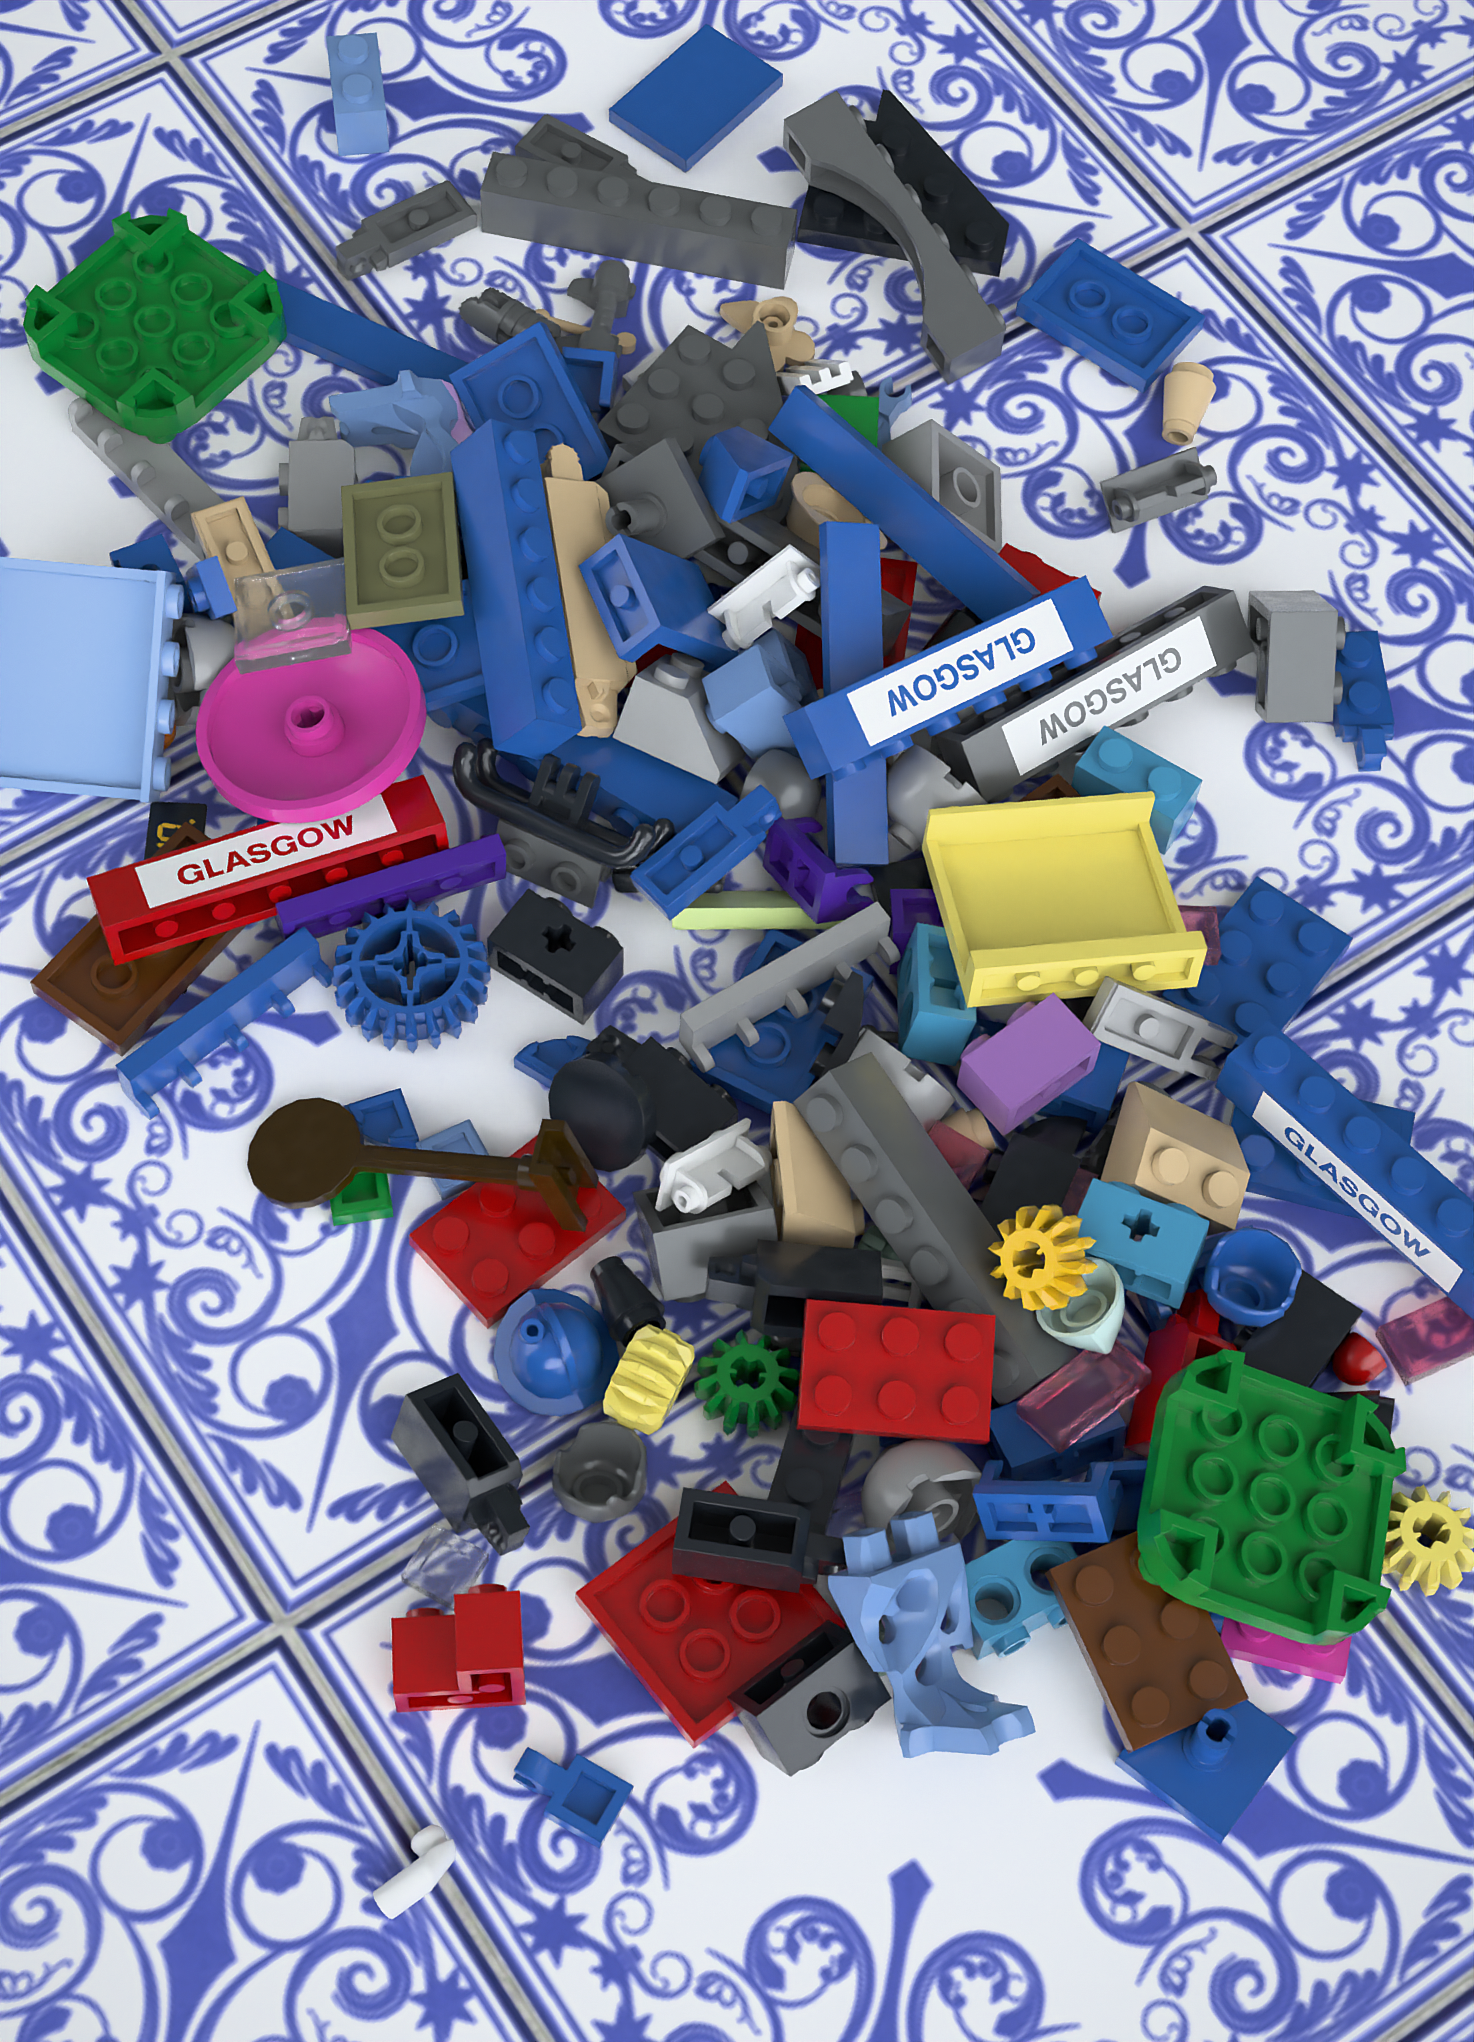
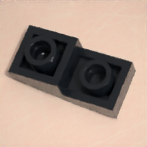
M854 971L851 972L845 984L834 978L817 1010L827 1015L820 1029L840 1039L837 1047L825 1042L808 1073L817 1077L818 1080L829 1070L847 1063L857 1046L863 1017L864 990L863 976Z

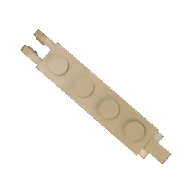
M561 443L549 449L545 455V463L540 464L582 724V730L577 735L608 738L617 726V694L636 675L637 668L635 661L631 663L618 657L578 567L615 537L609 532L605 523L606 513L610 509L608 493L596 482L583 481L581 464L578 463L580 460L577 457L578 453L574 451V448Z

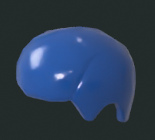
M1245 1226L1226 1233L1217 1242L1206 1262L1203 1291L1207 1294V1301L1219 1315L1236 1325L1262 1328L1283 1317L1284 1312L1294 1301L1296 1287L1302 1274L1301 1263L1289 1244L1272 1232Z

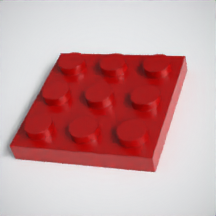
M724 1481L712 1490V1492L738 1495L727 1481ZM677 1516L576 1591L575 1600L694 1749L737 1716L727 1696L825 1621L830 1620L845 1629L846 1625L812 1584H800L799 1593L672 1574L673 1546L678 1522Z

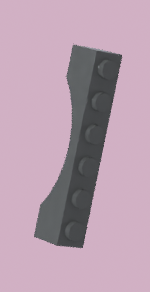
M836 90L784 119L783 147L810 186L834 193L861 207L880 222L901 246L913 268L921 294L923 321L920 345L949 385L1001 356L1004 333L1006 331L1005 321L998 308L992 303L987 305L978 293V285L970 268L964 263L959 265L949 251L948 239L942 228L936 223L931 225L924 216L920 199L913 187L908 183L903 185L896 176L892 159L885 147L881 144L875 146L866 133L865 121L859 110L854 105L847 106Z

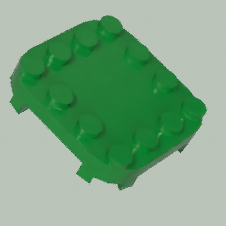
M171 208L167 210V216L147 215L131 219V214L127 211L111 220L114 235L48 292L37 284L25 298L27 309L23 326L32 359L45 373L77 396L83 397L91 406L122 428L135 434L146 436L149 441L155 444H166L172 441L177 433H181L199 422L264 364L286 339L287 326L277 281L265 269L257 276L190 231L187 215Z
M1222 1349L1217 1354L1196 1359L1170 1377L1164 1385L1156 1406L1137 1521L1138 1549L1140 1551L1138 1568L1142 1577L1150 1584L1160 1585L1165 1592L1186 1604L1300 1643L1320 1646L1335 1645L1363 1630L1376 1615L1385 1611L1392 1589L1381 1585L1393 1481L1395 1477L1407 1471L1405 1447L1395 1448L1388 1429L1373 1413L1379 1405L1359 1393L1344 1401L1244 1364L1246 1352Z

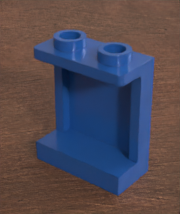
M619 533L578 566L620 659L633 663L655 645L661 644L677 650L678 653L687 654L700 660L704 664L703 670L712 673L740 655L738 650L730 649L723 640L722 633L727 630L726 625L708 613L707 608L714 604L715 600L698 564Z

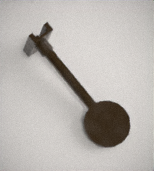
M320 1097L299 1099L274 1111L257 1129L249 1145L247 1168L253 1185L271 1203L289 1209L309 1208L322 1204L336 1197L353 1181L358 1172H373L518 1185L522 1191L540 1193L562 1230L581 1232L586 1231L588 1220L576 1202L579 1187L597 1188L599 1180L596 1171L566 1120L542 1119L533 1154H524L521 1158L364 1145V1137L355 1117L340 1103Z

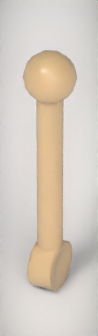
M545 309L535 310L536 313H540L548 320L558 324L561 331L582 334L590 330V327L551 317ZM622 332L614 335L619 337V345L623 347L622 354L627 355L635 351L636 337L633 334Z

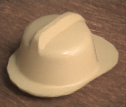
M801 472L793 477L790 485L794 498L786 516V526L788 530L806 542L820 549L819 525L825 521L873 524L817 473ZM880 530V550L886 548L888 541Z

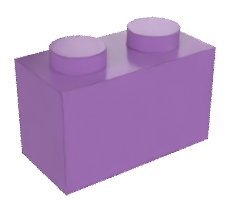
M1053 992L1037 1005L1030 1001L1019 1007L1008 1019L1006 1027L994 1036L990 1037L988 1034H983L972 1041L961 1054L962 1061L957 1086L1004 1136L1092 1072L1101 1043Z

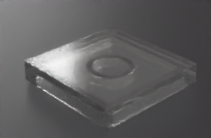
M344 557L235 578V605L237 611L235 612L234 661L240 674L352 653V635L346 611Z

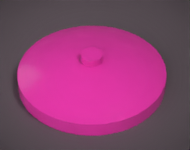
M320 621L295 625L279 630L253 643L241 651L220 671L207 690L199 709L196 722L197 750L203 767L217 791L229 803L241 811L260 819L280 823H306L325 820L347 813L369 802L382 793L401 775L415 755L424 733L427 711L426 699L415 668L406 653L395 642L380 632L371 628L351 630L348 622Z

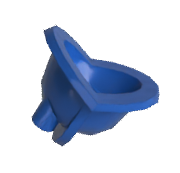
M554 1288L529 1290L509 1307L497 1329L493 1353L498 1380L515 1403L534 1414L558 1417L582 1411L605 1397L604 1394L620 1360L616 1341L610 1337L606 1321L601 1314L580 1297Z

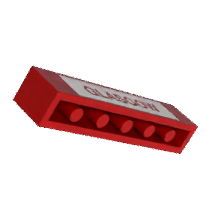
M423 774L392 783L369 802L339 816L306 823L270 821L120 868H114L86 879L100 926L116 966L276 916V903L450 848L445 820Z

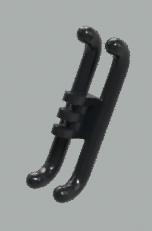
M482 738L476 746L470 742H462L455 749L452 773L455 785L463 798L486 812L603 866L616 869L633 867L638 863L645 862L673 838L675 827L673 822L667 818L657 819L652 826L646 823L639 824L633 831L631 838L588 819L601 777L590 771L586 772L581 779L578 790H576L581 768L568 762L563 767L558 781H556L561 766V758L549 753L544 757L532 792H529L500 777L495 765L498 750L494 749L492 738Z

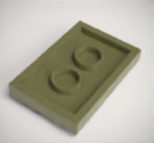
M445 472L341 486L346 611L350 629L355 630L465 615L457 500L453 473Z

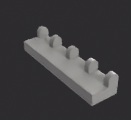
M83 397L72 401L68 407L72 432L201 561L207 559L193 527L191 513L224 503V501L167 444H155L148 440L146 436H141L122 428L91 406Z
M877 901L681 1013L679 1042L699 1070L705 1073L715 1067L714 1060L708 1049L723 1040L737 1034L747 1047L754 1045L760 1039L753 1023L784 1005L796 1019L804 1016L809 1010L801 995L833 977L845 984L852 972L850 967L876 952L889 966L899 961L900 953L888 936L891 918Z

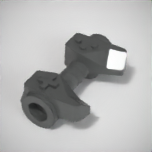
M617 260L603 261L596 271L594 279L576 278L571 281L567 289V296L586 304L594 310L590 330L582 334L557 337L555 339L561 353L562 347L611 351L616 353L618 359L620 358L623 347L619 345V337L611 335L614 318L626 317L629 302L636 292V285L630 281V270L624 263Z

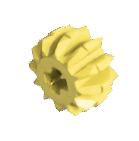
M648 1324L636 1331L620 1359L604 1394V1413L616 1419V1423L632 1430L636 1429L647 1435L659 1430L686 1382L687 1375L695 1358L694 1346L680 1339V1335L666 1328L661 1330Z
M1424 1484L1415 1488L1411 1499L1401 1492L1395 1493L1391 1497L1384 1553L1386 1556L1383 1561L1382 1574H1389L1395 1570L1402 1574L1398 1584L1400 1591L1408 1590L1414 1580L1419 1582L1421 1590L1426 1597L1434 1595L1440 1583L1449 1590L1455 1589L1463 1580L1461 1572H1470L1474 1567V1552L1471 1550L1474 1548V1529L1464 1526L1471 1517L1470 1507L1460 1508L1456 1511L1448 1507L1451 1502L1450 1490L1443 1491L1436 1501L1431 1500ZM1421 1534L1426 1535L1432 1540L1429 1547H1424L1418 1542Z

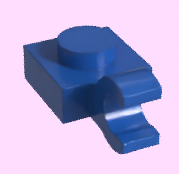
M529 1747L526 1748L514 1769L516 1773L513 1777V1780L527 1789L551 1798L544 1809V1817L599 1849L634 1788V1785L578 1753L568 1770Z

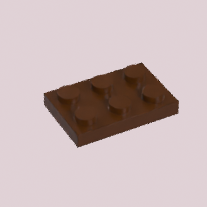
M1138 1531L1049 1569L1045 1573L1128 1754L1199 1722L1209 1710L1214 1708L1225 1710L1249 1699L1208 1611L1184 1603L1165 1592L1160 1585L1150 1584L1142 1577L1138 1568L1140 1556Z

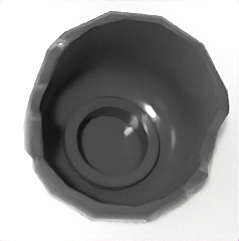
M771 749L756 760L745 779L740 801L761 784L776 798L779 809L782 812V817L785 820L801 817L815 818L821 800V782L819 777L810 779L801 757L780 749Z
M614 1421L593 1422L582 1425L573 1444L566 1450L559 1449L556 1453L553 1466L554 1475L552 1477L554 1496L567 1512L591 1523H603L627 1515L638 1505L646 1491L648 1470L646 1446L634 1430Z

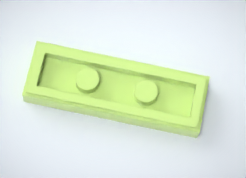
M722 891L720 893H703L672 919V928H675V930L830 929L842 921L816 924L786 891Z

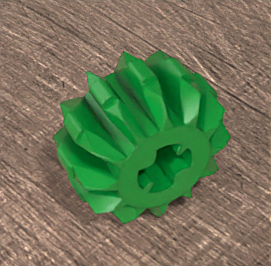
M741 1329L736 1333L734 1347L717 1338L712 1344L714 1357H702L699 1359L697 1372L702 1378L695 1382V1397L707 1401L703 1406V1416L707 1421L724 1416L722 1430L727 1436L735 1431L738 1423L746 1424V1433L752 1439L758 1436L760 1421L770 1428L777 1430L782 1425L783 1416L781 1411L792 1412L796 1407L797 1396L792 1390L799 1386V1371L787 1368L791 1360V1353L788 1351V1348L770 1352L771 1337L769 1335H762L756 1345L748 1344V1336ZM741 1379L745 1384L737 1387L736 1381ZM756 1381L758 1383V1388L753 1389L750 1386V1384H753Z

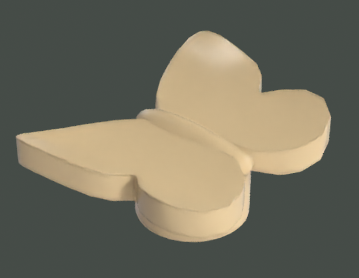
M780 296L764 300L760 303L750 300L729 302L720 306L719 314L743 334H746L757 320L764 324L775 372H783L785 364L805 366L804 362L814 359L815 343L805 332L795 330L794 325L798 316V306L792 298Z

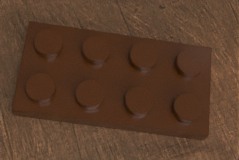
M185 822L152 857L208 841L211 838L188 822ZM95 914L30 981L34 994L123 1057L246 925L115 966L97 914Z

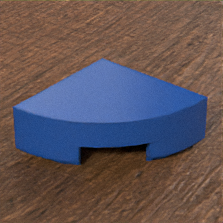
M568 1035L566 1039H552L541 1043L535 1041L524 1047L514 1057V1068L550 1088L554 1075L569 1061L586 1055V1047L591 1041L574 1035Z
M401 1088L344 1105V1108L358 1121L363 1137L367 1142L376 1146L416 1148L419 1137Z

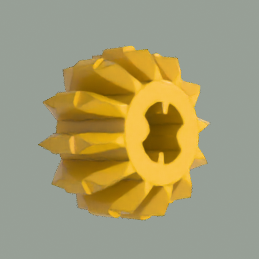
M1051 1204L1044 1205L1041 1209L1036 1208V1206L1022 1207L1019 1211H1016V1219H1007L997 1225L1004 1241L994 1242L987 1249L1001 1258V1265L996 1266L990 1275L995 1278L1006 1277L1008 1279L1003 1296L1008 1297L1010 1300L1022 1298L1023 1308L1031 1311L1041 1310L1045 1305L1051 1310L1066 1307L1070 1303V1296H1081L1085 1291L1089 1290L1081 1274L1093 1273L1098 1266L1085 1258L1084 1250L1090 1249L1096 1240L1090 1236L1079 1238L1078 1233L1083 1219L1078 1218L1076 1215L1064 1217L1062 1207ZM1041 1254L1045 1255V1261H1041Z

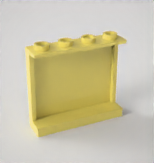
M1153 791L961 807L951 806L928 810L922 851L967 1008L1042 1001L1053 992L1059 999L1096 996L1105 976H1109L1142 991L1197 987L1208 948L1202 931L1187 932L1149 823L1155 800Z

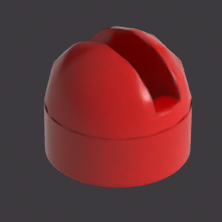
M1351 1332L1340 1343L1332 1359L1333 1371L1338 1379L1351 1386L1365 1385L1373 1381L1387 1368V1364L1378 1350L1367 1339L1356 1332Z

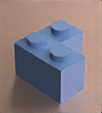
M773 629L756 640L750 648L742 649L739 651L740 655L702 679L708 703L705 704L704 708L709 721L719 733L724 734L728 732L737 739L742 749L752 759L760 758L771 749H780L800 757L782 716L820 699L806 655L778 630Z

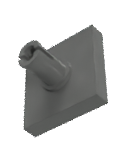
M675 437L664 438L595 481L608 493L610 509L606 513L605 523L613 536L621 533L685 560L726 537Z

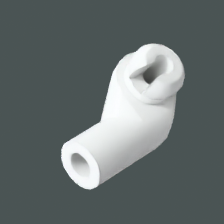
M430 1825L418 1832L412 1838L411 1848L419 1858L373 1892L377 1905L388 1918L394 1919L427 1895L456 1858L454 1840H447L442 1827Z

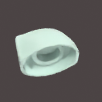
M1085 1257L1098 1266L1093 1273L1081 1274L1089 1290L1085 1291L1081 1296H1070V1303L1064 1308L1051 1310L1045 1305L1043 1309L1036 1310L1037 1321L1043 1330L1065 1344L1106 1355L1111 1352L1122 1324L1125 1307L1123 1283L1115 1268L1107 1261L1095 1257Z

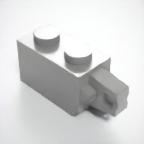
M334 417L301 418L297 440L289 441V463H279L280 496H288V507L278 508V529L283 527L338 561H344L341 486L358 484V477L355 473V449L344 439L337 438Z

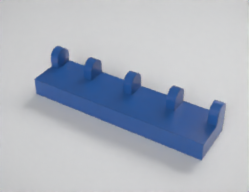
M302 927L116 1064V1070L124 1094L147 1119L151 1120L160 1113L157 1104L151 1098L154 1094L179 1076L191 1088L197 1086L203 1080L193 1065L226 1041L237 1053H241L248 1048L249 1043L241 1030L271 1007L284 1019L288 1018L296 1010L287 996L313 976L325 988L331 986L332 970L321 959L319 942L305 927Z

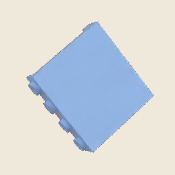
M0 557V787L133 799L145 803L160 801V792L168 791L171 779L170 757H163L165 734H172L176 712L175 701L167 699L169 676L176 677L180 660L179 643L172 642L173 619L181 618L184 605L183 585L176 584L177 573Z

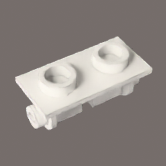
M789 544L707 608L708 613L726 625L727 630L722 633V637L727 646L734 651L740 647L743 649L750 648L756 638L772 627L771 620L774 617L782 619L804 601H811L815 598V590L820 586V566Z
M745 1118L725 1130L714 1132L708 1139L688 1150L673 1154L665 1162L660 1172L659 1179L661 1184L655 1209L660 1212L675 1203L676 1207L683 1213L698 1214L707 1207L729 1196L732 1186L739 1190L755 1180L765 1177L772 1164V1155L766 1147L762 1145L757 1146L747 1139L751 1120Z

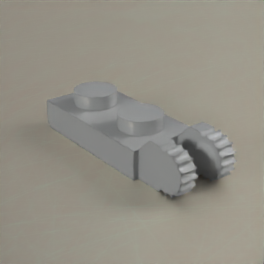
M1105 976L1082 1022L1101 1042L1181 1074L1184 1071H1188L1211 1081L1216 1080L1221 1069L1207 1057L1193 1054L1201 1038L1219 1047L1231 1049L1238 1038L1236 1034L1208 1021L1196 1012L1109 976Z

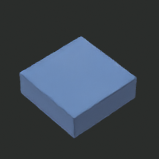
M470 1119L416 1143V1149L489 1155ZM431 1178L442 1200L458 1194L476 1183L473 1181Z

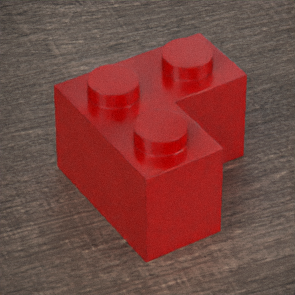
M500 1584L475 1585L468 1589V1593L454 1594V1614L444 1615V1611L438 1608L426 1607L412 1609L406 1613V1617L391 1618L393 1696L397 1713L526 1705L520 1590L507 1591V1587Z

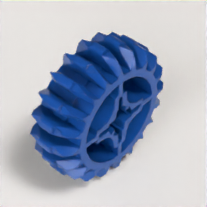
M409 898L404 906L405 911L395 912L394 908L386 902L382 908L383 917L377 919L365 912L361 919L362 929L348 927L345 934L346 945L337 946L335 951L336 966H333L331 977L333 986H336V991L334 992L336 1004L340 1009L345 1010L346 1021L351 1028L361 1026L362 1035L366 1038L367 1042L383 1034L384 1046L389 1051L397 1044L398 1040H406L408 1050L414 1054L419 1046L418 1040L428 1039L429 1044L437 1050L441 1044V1033L446 1032L452 1037L459 1039L462 1033L461 1021L475 1024L478 1018L477 1006L485 1005L488 999V987L485 985H488V982L491 981V968L485 962L488 959L487 948L483 941H477L476 930L472 923L460 926V916L456 913L455 909L439 917V907L434 901L424 911H417L415 903ZM424 947L434 949L440 953L430 952L424 949ZM414 961L416 976H413V989L408 990L407 975L410 974V962ZM438 997L437 999L427 1003V1001H429L430 999ZM381 998L394 999L395 1001L399 1002L400 1005L389 1003L387 1001L382 1000Z

